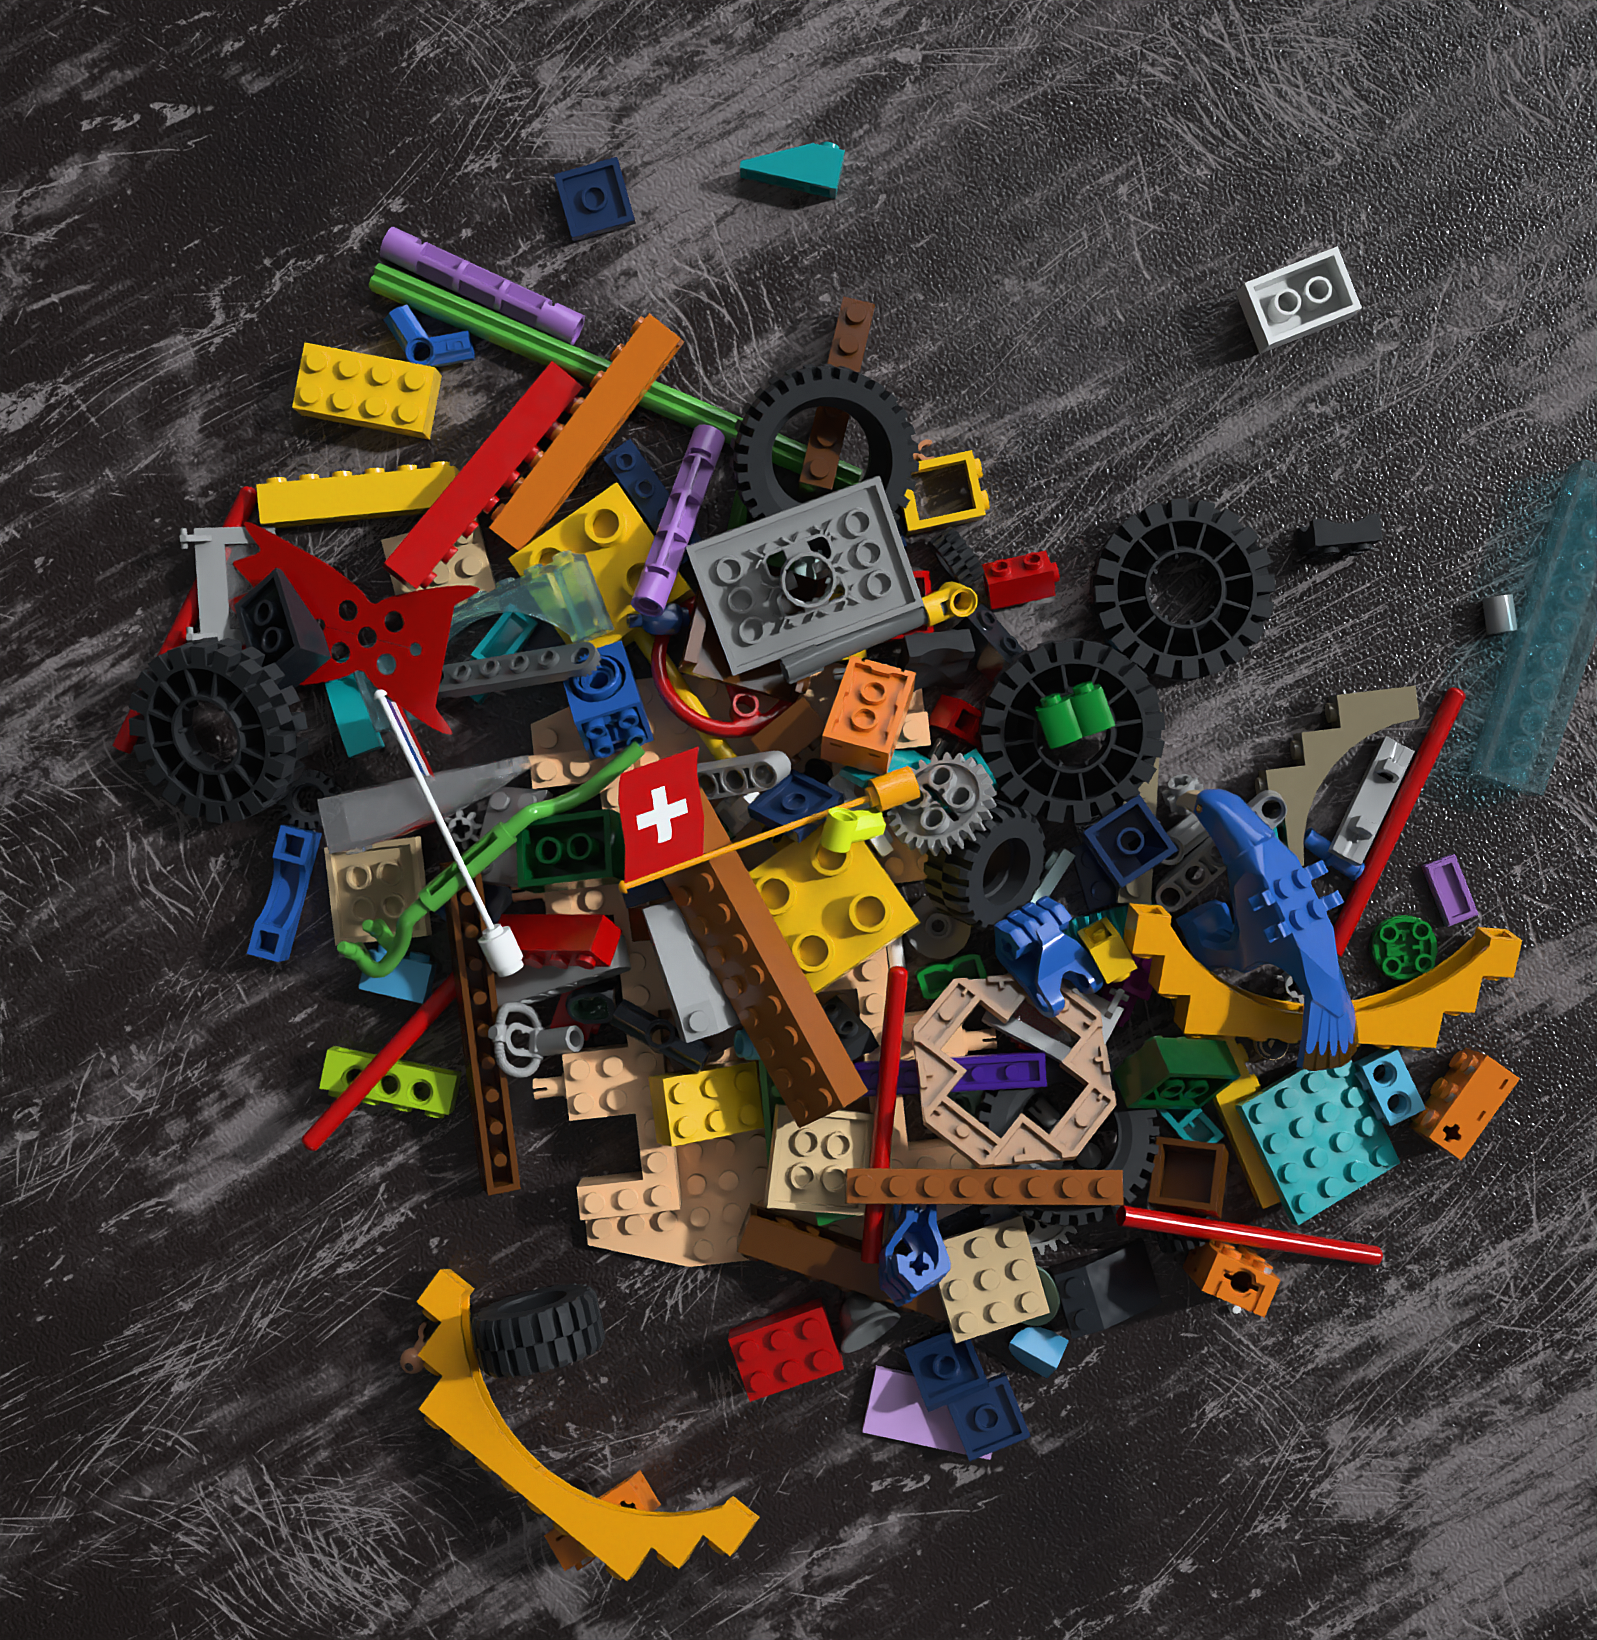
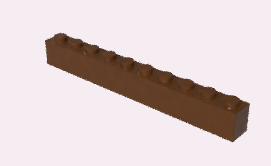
M453 862L439 863L440 873ZM480 872L472 881L485 906L482 875ZM465 885L445 903V912L480 1186L490 1196L519 1190L521 1187L507 1075L497 1065L496 1054L494 1053L496 1051L494 1050L495 1046L492 1039L488 1036L489 1029L496 1022L498 1003L494 971H492L478 942L483 936L482 931L487 927L467 885Z

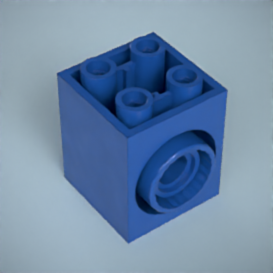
M622 640L596 648L601 655V661H599L600 666H596L597 670L591 671V675L587 674V677H570L569 680L563 681L574 723L590 761L606 758L614 753L623 751L634 740L640 746L654 741L640 691ZM585 654V657L580 656L581 660L578 659L579 663L576 664L583 663L588 656Z

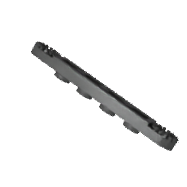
M580 642L443 665L441 675L443 681L439 685L437 699L442 700V698L446 697L458 698L559 682L576 676L587 677V674H592L591 671L597 670L596 666H600L601 655L592 643ZM584 654L588 656L583 663L576 664L579 663L578 659L581 660L580 656L585 657Z

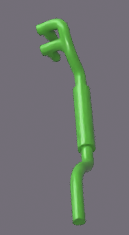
M634 740L598 773L576 789L553 799L529 804L519 810L505 823L500 821L461 855L471 879L475 878L517 841L515 836L530 823L537 819L571 810L604 790L621 773L626 771L645 754L642 747ZM454 861L418 892L419 898L399 916L396 922L395 937L383 919L379 918L374 921L367 919L362 923L363 930L374 937L379 945L387 951L380 961H374L362 942L349 943L342 941L337 945L338 952L346 958L355 961L359 969L366 976L382 978L392 973L408 950L415 923L430 910L433 912L437 911L466 885L456 862Z

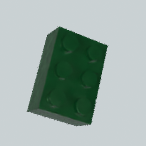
M612 809L537 819L516 835L518 888L536 894L619 884L620 881H624L625 843L620 813Z
M1154 1036L1147 1039L1140 1050L1135 1054L1127 1056L1123 1060V1064L1112 1072L1127 1108L1200 1109L1241 1076L1226 1041L1210 1040L1209 1038H1163L1162 1036Z

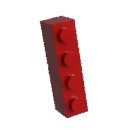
M501 914L498 922L502 927H510L523 954L521 959L523 964L538 969L543 968V966H555L560 969H568L569 966H580L589 970L595 967H610L622 934V930L604 914Z

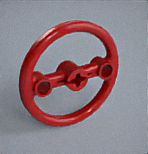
M696 595L679 604L680 607L688 608L689 616L692 614ZM672 634L655 636L651 652V671L655 687L667 708L679 720L697 731L721 738L752 736L759 733L794 704L779 700L769 711L760 713L758 710L759 702L756 696L749 693L748 690L724 684L731 702L729 717L732 722H723L703 716L690 708L678 696L668 677L666 652ZM736 705H747L751 713H741Z

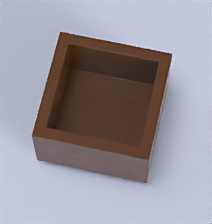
M803 696L751 738V740L761 753L767 751L783 752L789 758L792 769L801 761L799 754L809 747L811 751H814L822 744V735L826 724Z
M1157 1137L1156 1145H1159L1158 1155L1154 1156L1153 1163L1155 1166L1152 1171L1148 1203L1153 1210L1221 1219L1229 1157L1225 1145Z

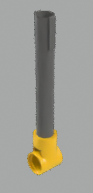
M946 582L938 591L922 597L924 606L837 637L818 646L813 644L780 658L782 673L787 683L792 684L823 671V667L922 625L931 627L954 616H969L977 607V595L971 588L960 583ZM961 593L960 601L954 606V597Z

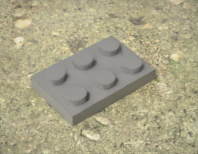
M493 786L480 838L500 821L503 823L508 821L525 806L553 799L554 794L541 789ZM516 842L481 872L483 884L518 888Z

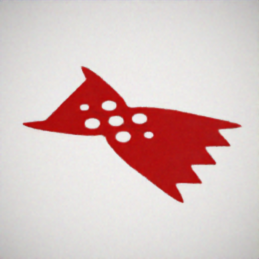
M243 522L250 536L260 547V551L254 555L234 561L233 565L251 583L253 588L275 568L281 569L315 620L321 619L324 621L325 628L323 632L330 655L333 645L338 642L345 643L350 649V656L346 662L338 663L331 655V658L300 685L327 682L348 676L356 671H363L375 687L386 691V695L390 699L397 702L413 716L442 733L453 734L446 721L436 709V701L454 606L476 594L480 589L471 585L444 586L394 595L381 600L377 604H373L356 585L326 562L251 522ZM247 593L228 600L229 607L235 613L234 605ZM351 600L356 604L358 613L354 620L345 621L340 617L339 606L343 601ZM396 611L403 616L404 625L400 631L391 632L386 628L385 617L389 612ZM364 627L372 628L377 635L376 643L370 648L363 647L358 641V633ZM413 643H418L422 648L418 656H414L410 652V646ZM242 645V650L246 649V645ZM383 654L392 655L396 661L395 671L389 675L382 674L377 667V660Z

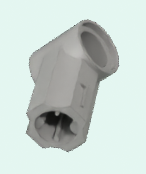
M1193 813L1186 816L1166 832L1178 851L1173 853L1169 859L1160 862L1159 865H1175L1179 863L1185 854L1210 836Z

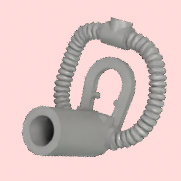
M506 1002L501 1005L496 1015L495 1025L488 1031V1036L492 1039L495 1046L494 1050L496 1051L494 1053L496 1054L497 1065H499L503 1072L517 1078H524L533 1074L539 1067L540 1061L543 1060V1056L578 1052L584 1044V1035L578 1026L545 1029L542 1027L538 1013L532 1007L519 1002ZM509 1012L523 1013L532 1021L531 1023L534 1028L521 1023H511L506 1026V1017ZM514 1030H518V1034L526 1033L530 1035L527 1042L529 1050L513 1047L510 1037ZM504 1048L513 1056L530 1057L531 1062L524 1068L512 1066L506 1060Z

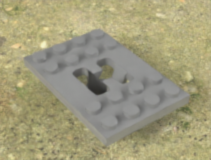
M875 476L685 546L733 676L778 660L813 644L824 643L924 606L880 476ZM824 537L830 549L829 557L825 558L820 553L811 551L807 541ZM783 550L787 560L782 565L780 576L774 577L769 572L766 560L768 556ZM805 556H813L820 560L812 564L817 580L827 576L831 580L823 596L804 602L789 594L788 591L797 588L798 585L793 572L786 573V570L795 560H802ZM836 576H838L844 588L843 595L829 601V598L834 593L833 589L835 590L837 583ZM785 594L797 606L804 607V610L792 615L785 614L780 602L781 596Z

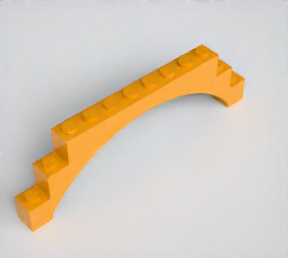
M1129 903L1123 941L1133 955L1140 958H1152L1148 982L1160 996L1177 998L1174 1022L1185 1035L1194 1038H1202L1204 1035H1216L1227 1040H1233L1236 1036L1248 1037L1251 1040L1260 1042L1266 1041L1267 1038L1279 1039L1286 1043H1298V1040H1301L1304 1003L1275 1000L1251 993L1225 981L1208 970L1186 950L1170 926L1172 916L1161 905ZM1476 927L1475 934L1470 940L1430 971L1386 992L1351 1000L1358 1026L1359 1042L1356 1047H1359L1361 1044H1372L1379 1048L1389 1049L1392 1045L1417 1051L1422 1050L1423 1047L1436 1048L1443 1013L1454 1016L1461 1015V1012L1475 1013L1482 978L1493 981L1500 980V977L1514 978L1522 940L1507 929Z
M451 1269L439 1270L417 1300V1303L424 1308L422 1313L428 1319L435 1323L441 1322L418 1354L425 1361L423 1366L430 1373L436 1376L442 1375L439 1382L419 1408L426 1415L424 1420L430 1426L437 1430L442 1428L451 1436L449 1440L454 1446L462 1451H466V1449L476 1456L475 1462L482 1469L488 1472L493 1470L502 1478L500 1482L506 1489L513 1493L519 1492L528 1499L526 1504L534 1512L540 1515L545 1513L554 1521L552 1525L558 1532L564 1536L571 1535L580 1542L579 1548L591 1558L597 1556L606 1564V1571L618 1580L623 1578L628 1581L631 1579L653 1549L658 1552L656 1557L663 1564L670 1568L675 1566L679 1569L686 1563L704 1536L709 1539L707 1544L718 1554L724 1555L726 1553L731 1556L736 1552L760 1517L734 1496L723 1505L702 1510L681 1512L645 1511L619 1506L596 1498L571 1486L544 1467L521 1444L506 1425L493 1403L483 1380L474 1350L470 1324V1295L475 1288Z

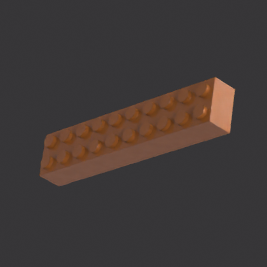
M700 788L704 812V854L731 845L732 842L703 789ZM737 851L726 853L663 876L662 878L798 1128L846 1107L867 1093L866 1086Z

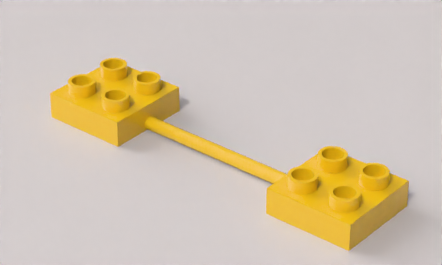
M616 482L508 559L566 645L590 642L595 648H599L622 640L625 647L635 641L651 664V652L655 635L645 632L641 627L628 628L627 614H640L632 607L631 600L655 535L626 493ZM678 570L667 603L673 602L679 605L695 596V594ZM666 653L668 677L678 696L690 708L703 716L711 718ZM695 730L716 761L737 757L725 738L707 735ZM738 771L739 776L742 779H744L742 774ZM758 822L761 828L765 826L764 824ZM825 822L801 843L783 835L779 843H773L775 837L773 836L770 841L778 853L749 872L815 995L921 923L864 840L852 843L850 850L845 853L830 851L821 845L820 839Z

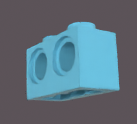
M1392 1047L1381 1049L1353 1062L1357 1070L1354 1074L1362 1086L1361 1089L1363 1091L1366 1090L1371 1099V1102L1368 1104L1373 1109L1377 1121L1381 1120V1122L1392 1126L1426 1110L1397 1049ZM1383 1064L1385 1075L1380 1080L1375 1081L1373 1071L1378 1065ZM1397 1094L1399 1096V1104L1395 1109L1389 1110L1387 1106L1388 1099L1392 1095Z

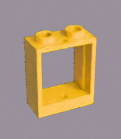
M972 450L918 461L919 471L912 472L911 475L964 464L974 509L919 520L914 492L907 489L904 496L910 501L906 509L900 506L906 536L984 519L986 515L985 510L990 509L989 499L986 490L981 491L978 478L983 477L982 466L979 458L974 459Z

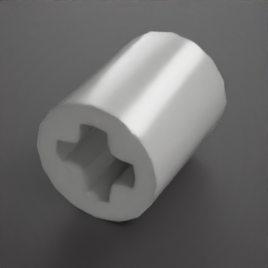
M1513 594L1482 599L1487 635L1518 630Z

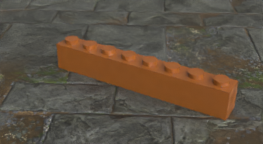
M845 1169V1204L1124 1205L1123 1170Z

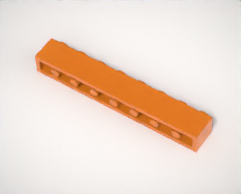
M650 313L646 318L641 316L634 323L630 330V333L633 334L626 345L621 343L610 356L612 363L606 372L601 370L596 374L590 383V387L593 388L585 399L580 397L570 410L573 416L565 426L560 424L552 433L550 440L553 443L546 452L541 450L534 457L530 464L533 469L526 479L521 477L514 484L510 491L513 494L512 498L506 505L501 503L493 512L491 519L494 522L489 528L518 551L538 538L685 342Z

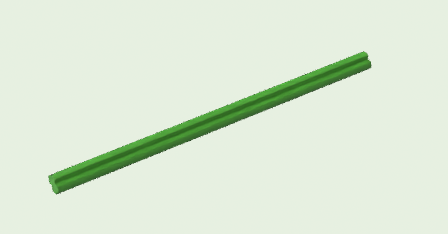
M381 263L377 264L374 275L370 278L369 288L377 294L403 305L407 304L412 309L461 330L469 331V333L543 365L548 366L553 361L568 375L590 384L599 371L606 372L612 363ZM657 381L653 383L638 403L641 407L693 429L703 424L716 427L723 433L725 437L724 442L731 444L732 437H737L738 431L734 428L737 419L743 420L739 416ZM778 433L772 449V463L801 475L808 446ZM839 460L833 489L840 490L858 483L863 469Z

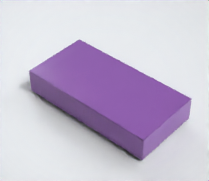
M1449 854L1421 865L1445 926L1449 927L1479 915L1455 854Z

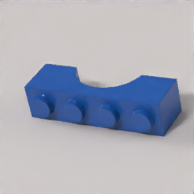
M280 825L272 856L274 873L271 889L264 909L255 921L247 954L276 962L289 960L322 833L298 828L293 825Z

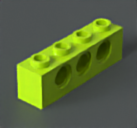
M338 1046L327 1049L319 1089L329 1090V1096L338 1098L353 1081V1069H360L362 1071L377 1054ZM399 1059L386 1074L393 1076L397 1080V1090H387L383 1083V1077L361 1101L371 1105H380V1101L392 1103V1108L396 1110L411 1112L412 1108L425 1110L426 1116L444 1118L445 1114L449 1115L455 1110L462 1072ZM417 1082H424L429 1086L430 1096L428 1098H422L416 1093L415 1087Z

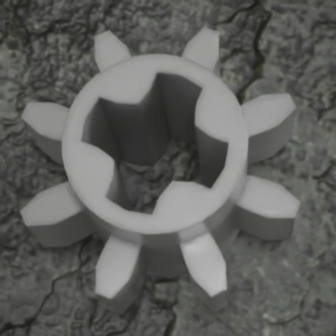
M1188 774L1174 776L1167 783L1169 790L1162 792L1165 804L1170 807L1171 812L1176 811L1180 815L1192 814L1189 810L1177 806L1176 801L1178 797L1189 790L1203 791V784H1199L1197 777L1192 778Z
M456 809L457 818L446 817L444 820L449 823L448 831L455 845L458 842H462V847L466 850L469 849L470 840L476 842L479 840L480 837L476 834L483 824H476L474 821L476 817L475 812H471L467 817H464L462 809ZM461 821L463 825H469L470 831L465 832V838L463 834L456 833V828L461 826Z
M1287 972L1281 975H1273L1278 980V987L1273 989L1274 993L1285 994L1283 1001L1291 1002L1294 997L1298 1003H1304V995L1297 984L1295 985L1296 991L1288 989V986L1293 982L1292 977Z

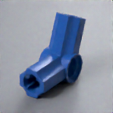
M407 304L392 310L383 319L411 363L438 368L475 361V353L469 331L429 338ZM422 348H429V358L425 361H417V352Z

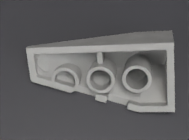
M675 900L642 909L680 1040L689 1043L720 1033L741 1023Z

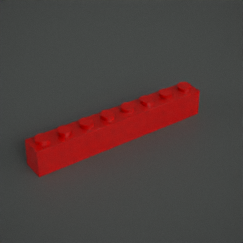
M551 361L384 562L382 568L412 592L416 591L419 587L426 589L437 576L433 570L438 563L442 561L446 565L458 551L454 546L461 536L468 539L478 527L479 523L475 521L476 517L482 510L488 514L500 500L495 494L503 485L509 489L520 476L516 469L523 460L529 464L539 453L541 448L537 444L542 437L545 436L550 439L552 433L561 424L557 421L564 411L569 415L571 414L570 410L579 399L577 395L583 386Z

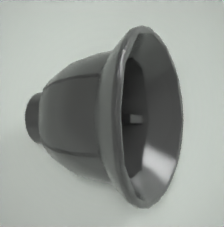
M854 1290L852 1292H844L846 1300L840 1309V1323L844 1333L840 1347L841 1351L851 1353L871 1344L888 1332L899 1321L900 1315L889 1310L884 1302L872 1301L863 1293Z

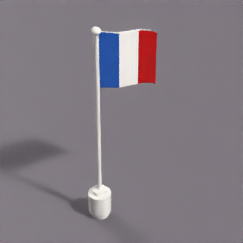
M379 689L374 693V700L378 699L487 927L482 931L483 936L478 941L492 971H496L499 977L511 975L523 967L524 964L521 960L523 954L509 926L493 925L424 780V777H427L433 782L436 778L403 708L397 702L388 700L385 697L387 692Z

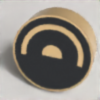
M1267 1038L1263 1042L1253 1041L1256 1052L1268 1060L1280 1059L1286 1054L1289 1043L1274 1038Z

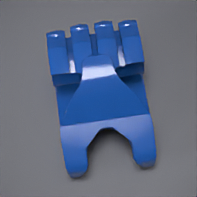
M1048 896L1038 899L1036 905L1030 902L1025 904L1021 911L1015 910L1007 916V920H1001L994 925L995 953L999 962L1024 988L1038 1011L1045 1017L1053 1018L1059 1015L1065 1006V1000L1060 992L1062 978L1070 980L1080 993L1092 994L1101 989L1103 977L1090 954L1076 940L1063 933L1069 928V921L1073 918L1063 904L1052 900Z
M894 1204L890 1209L888 1234L878 1255L880 1266L878 1268L880 1289L892 1299L897 1307L911 1302L912 1299L921 1293L929 1290L931 1287H935L950 1271L951 1262L937 1226V1205H926L924 1211H922L919 1205ZM901 1239L911 1252L907 1256L901 1254L893 1255L894 1248Z

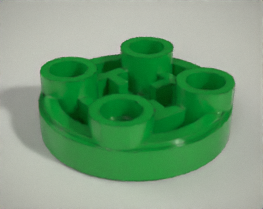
M1408 915L1391 916L1379 923L1374 929L1369 942L1370 957L1375 967L1385 976L1401 981L1413 980L1434 968L1437 955V940L1431 926L1427 922Z

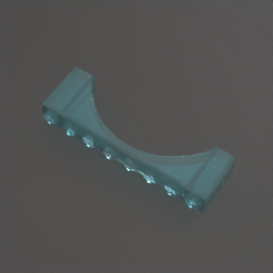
M567 550L552 557L553 562L545 566L543 564L533 565L523 571L524 576L518 579L511 577L501 580L495 584L496 589L488 593L486 591L477 592L467 598V603L461 606L456 604L454 606L448 642L458 632L473 622L490 615L505 612L524 613L547 621L569 634L572 643L589 642L615 629L586 555L572 553L571 550ZM375 643L367 644V645H365V646H363V647H365V648H370V647H372ZM413 643L410 646L412 655L418 656L421 653L422 648L418 643ZM390 654L381 655L377 660L378 670L384 675L393 673L396 668L394 657ZM363 671L354 672L355 680L375 732H392V727L379 700H374V693L379 689L375 687ZM385 695V697H386L388 700H390L391 702H394V701H393L392 699H390L387 695ZM403 708L409 723L419 720Z

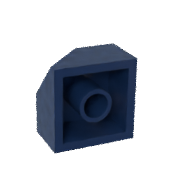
M1140 794L1081 834V838L1118 891L1178 851Z

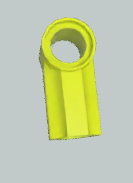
M840 807L830 808L820 839L821 845L830 851L845 853L850 850L851 844L854 842L873 839L876 836L883 835L886 823L883 820L882 812L875 807L857 811Z

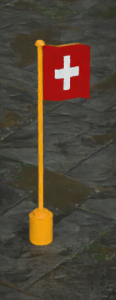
M699 746L621 773L618 788V806L625 843L624 881L619 882L618 889L621 893L626 894L628 893L627 889L827 817L829 809L704 854V812L697 776ZM905 766L869 779V787L865 788L866 796L835 807L850 809L868 802L871 808L876 807L882 812L918 799L920 797V790L912 769L909 766Z

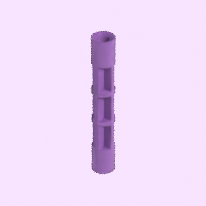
M391 227L382 241L380 248L381 258L570 345L575 344L581 333L585 315L559 303L552 306V300L428 242L422 244L421 239Z
M703 424L694 428L631 600L632 607L643 615L658 617L664 612L686 550L685 546L688 545L725 441L723 433L716 427Z

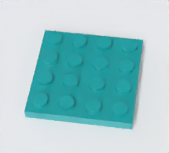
M1352 1060L1340 1068L1309 1072L1298 1068L1235 1105L1292 1225L1302 1224L1401 1163L1381 1120L1377 1121L1373 1109L1368 1104L1371 1102L1367 1091L1361 1089L1362 1086L1354 1074L1357 1070Z

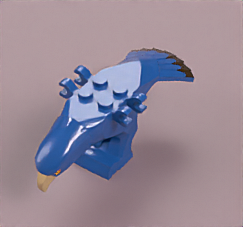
M1223 789L1187 791L1178 797L1176 805L1192 812L1217 846L1223 863L1227 868L1235 919L1233 924L1227 904L1216 899L1199 905L1178 917L1176 921L1187 940L1194 958L1211 972L1222 967H1229L1245 974L1265 964H1272L1287 972L1304 995L1302 1036L1296 1067L1309 1072L1340 1068L1346 1065L1357 1051L1356 1046L1359 1042L1358 1026L1354 1006L1346 989L1345 980L1338 963L1334 928L1327 916L1328 910L1344 903L1338 890L1327 896L1317 897L1311 885V880L1329 872L1323 860L1303 868L1297 856L1276 837L1275 832L1239 796Z

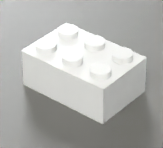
M1338 246L1248 281L1236 293L1260 354L1350 319L1362 309Z

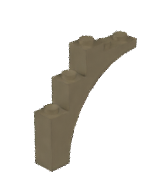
M1416 686L1328 697L1329 703L1325 705V715L1327 722L1331 723L1332 729L1293 734L1294 740L1290 742V752L1292 759L1297 761V766L1258 771L1259 778L1255 779L1256 794L1258 795L1264 790L1276 791L1282 796L1287 805L1286 817L1276 828L1279 830L1280 841L1297 856L1302 866H1304L1303 839L1307 816L1319 786L1338 760L1350 748L1370 734L1393 724L1419 719ZM1268 800L1265 802H1275L1276 809L1272 810V814L1275 813L1279 808V802H1277L1276 800Z

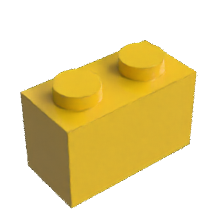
M1107 917L1077 931L1086 951L1093 958L1107 984L1112 981L1114 983L1121 982L1131 975V971L1137 969L1122 937Z

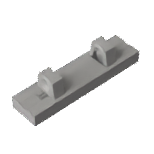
M1387 736L1381 738L1328 852L1356 867L1362 865L1415 751ZM1382 772L1391 777V780L1389 781L1379 776L1377 773Z

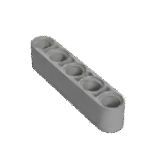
M767 751L697 764L699 788L703 789L708 800L772 789L785 779L791 771L789 758L780 751ZM767 766L772 769L774 775L769 772ZM738 771L742 774L744 779H742L739 776Z
M1264 790L1247 803L1272 830L1284 820L1287 814L1285 801L1278 792L1273 790ZM1268 800H1276L1279 802L1278 810L1270 815L1264 814L1261 810L1262 805ZM1210 836L1155 884L1156 904L1161 905L1167 912H1176L1227 869L1222 858H1215L1210 854L1211 849L1216 846ZM1192 866H1199L1204 870L1203 875L1194 880L1186 877V871ZM1166 888H1175L1179 892L1176 899L1172 901H1166L1160 895Z
M625 935L620 936L610 967H595L589 970L580 966H569L568 969L543 966V968L538 969L523 965L520 970L505 977H499L498 974L494 975L498 1010L506 1002H519L530 1005L631 970Z

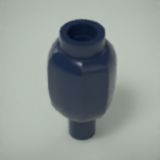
M673 602L666 603L663 614L658 617L646 616L641 613L627 614L628 628L641 627L645 632L654 635L677 634L682 628L689 627L690 622L688 608L680 607V605Z

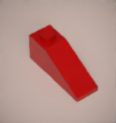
M941 695L928 719L929 725L972 750L976 748L982 754L980 747L981 737L979 735V717H982V712L962 699Z

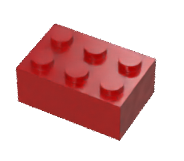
M822 1297L729 1329L728 1341L750 1402L844 1369L843 1358Z

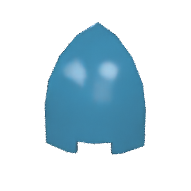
M1028 1327L1014 1336L1009 1344V1350L1020 1363L1048 1378L1057 1369L1069 1340L1041 1327Z

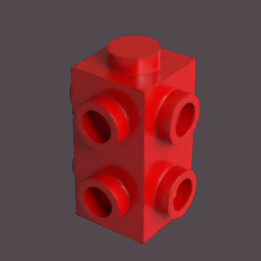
M1046 550L982 564L985 572L983 575L984 590L991 610L1056 596L1055 582L1060 581L1059 571L1056 562H1050Z

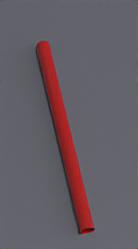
M244 486L240 489L222 527H245L243 522L248 521L258 501L257 490L249 486ZM225 544L226 563L236 544ZM197 577L158 655L187 643L186 627H193L194 629L199 619ZM132 709L129 710L112 744L113 747L128 754H131L133 746H135L139 736L130 735L129 719L140 715V713Z
M1452 687L1446 691L1364 862L1365 868L1356 879L1333 927L1337 955L1342 957L1466 699V694L1459 688Z
M453 972L302 1136L301 1142L307 1150L316 1151L456 998Z
M902 966L891 967L887 975L869 1168H890L908 971ZM866 1204L861 1261L865 1263H879L878 1255L882 1248L886 1204Z
M1124 1205L1118 1208L1116 1214L1117 1224L1130 1228L1374 1266L1380 1264L1383 1258L1382 1250L1375 1245Z

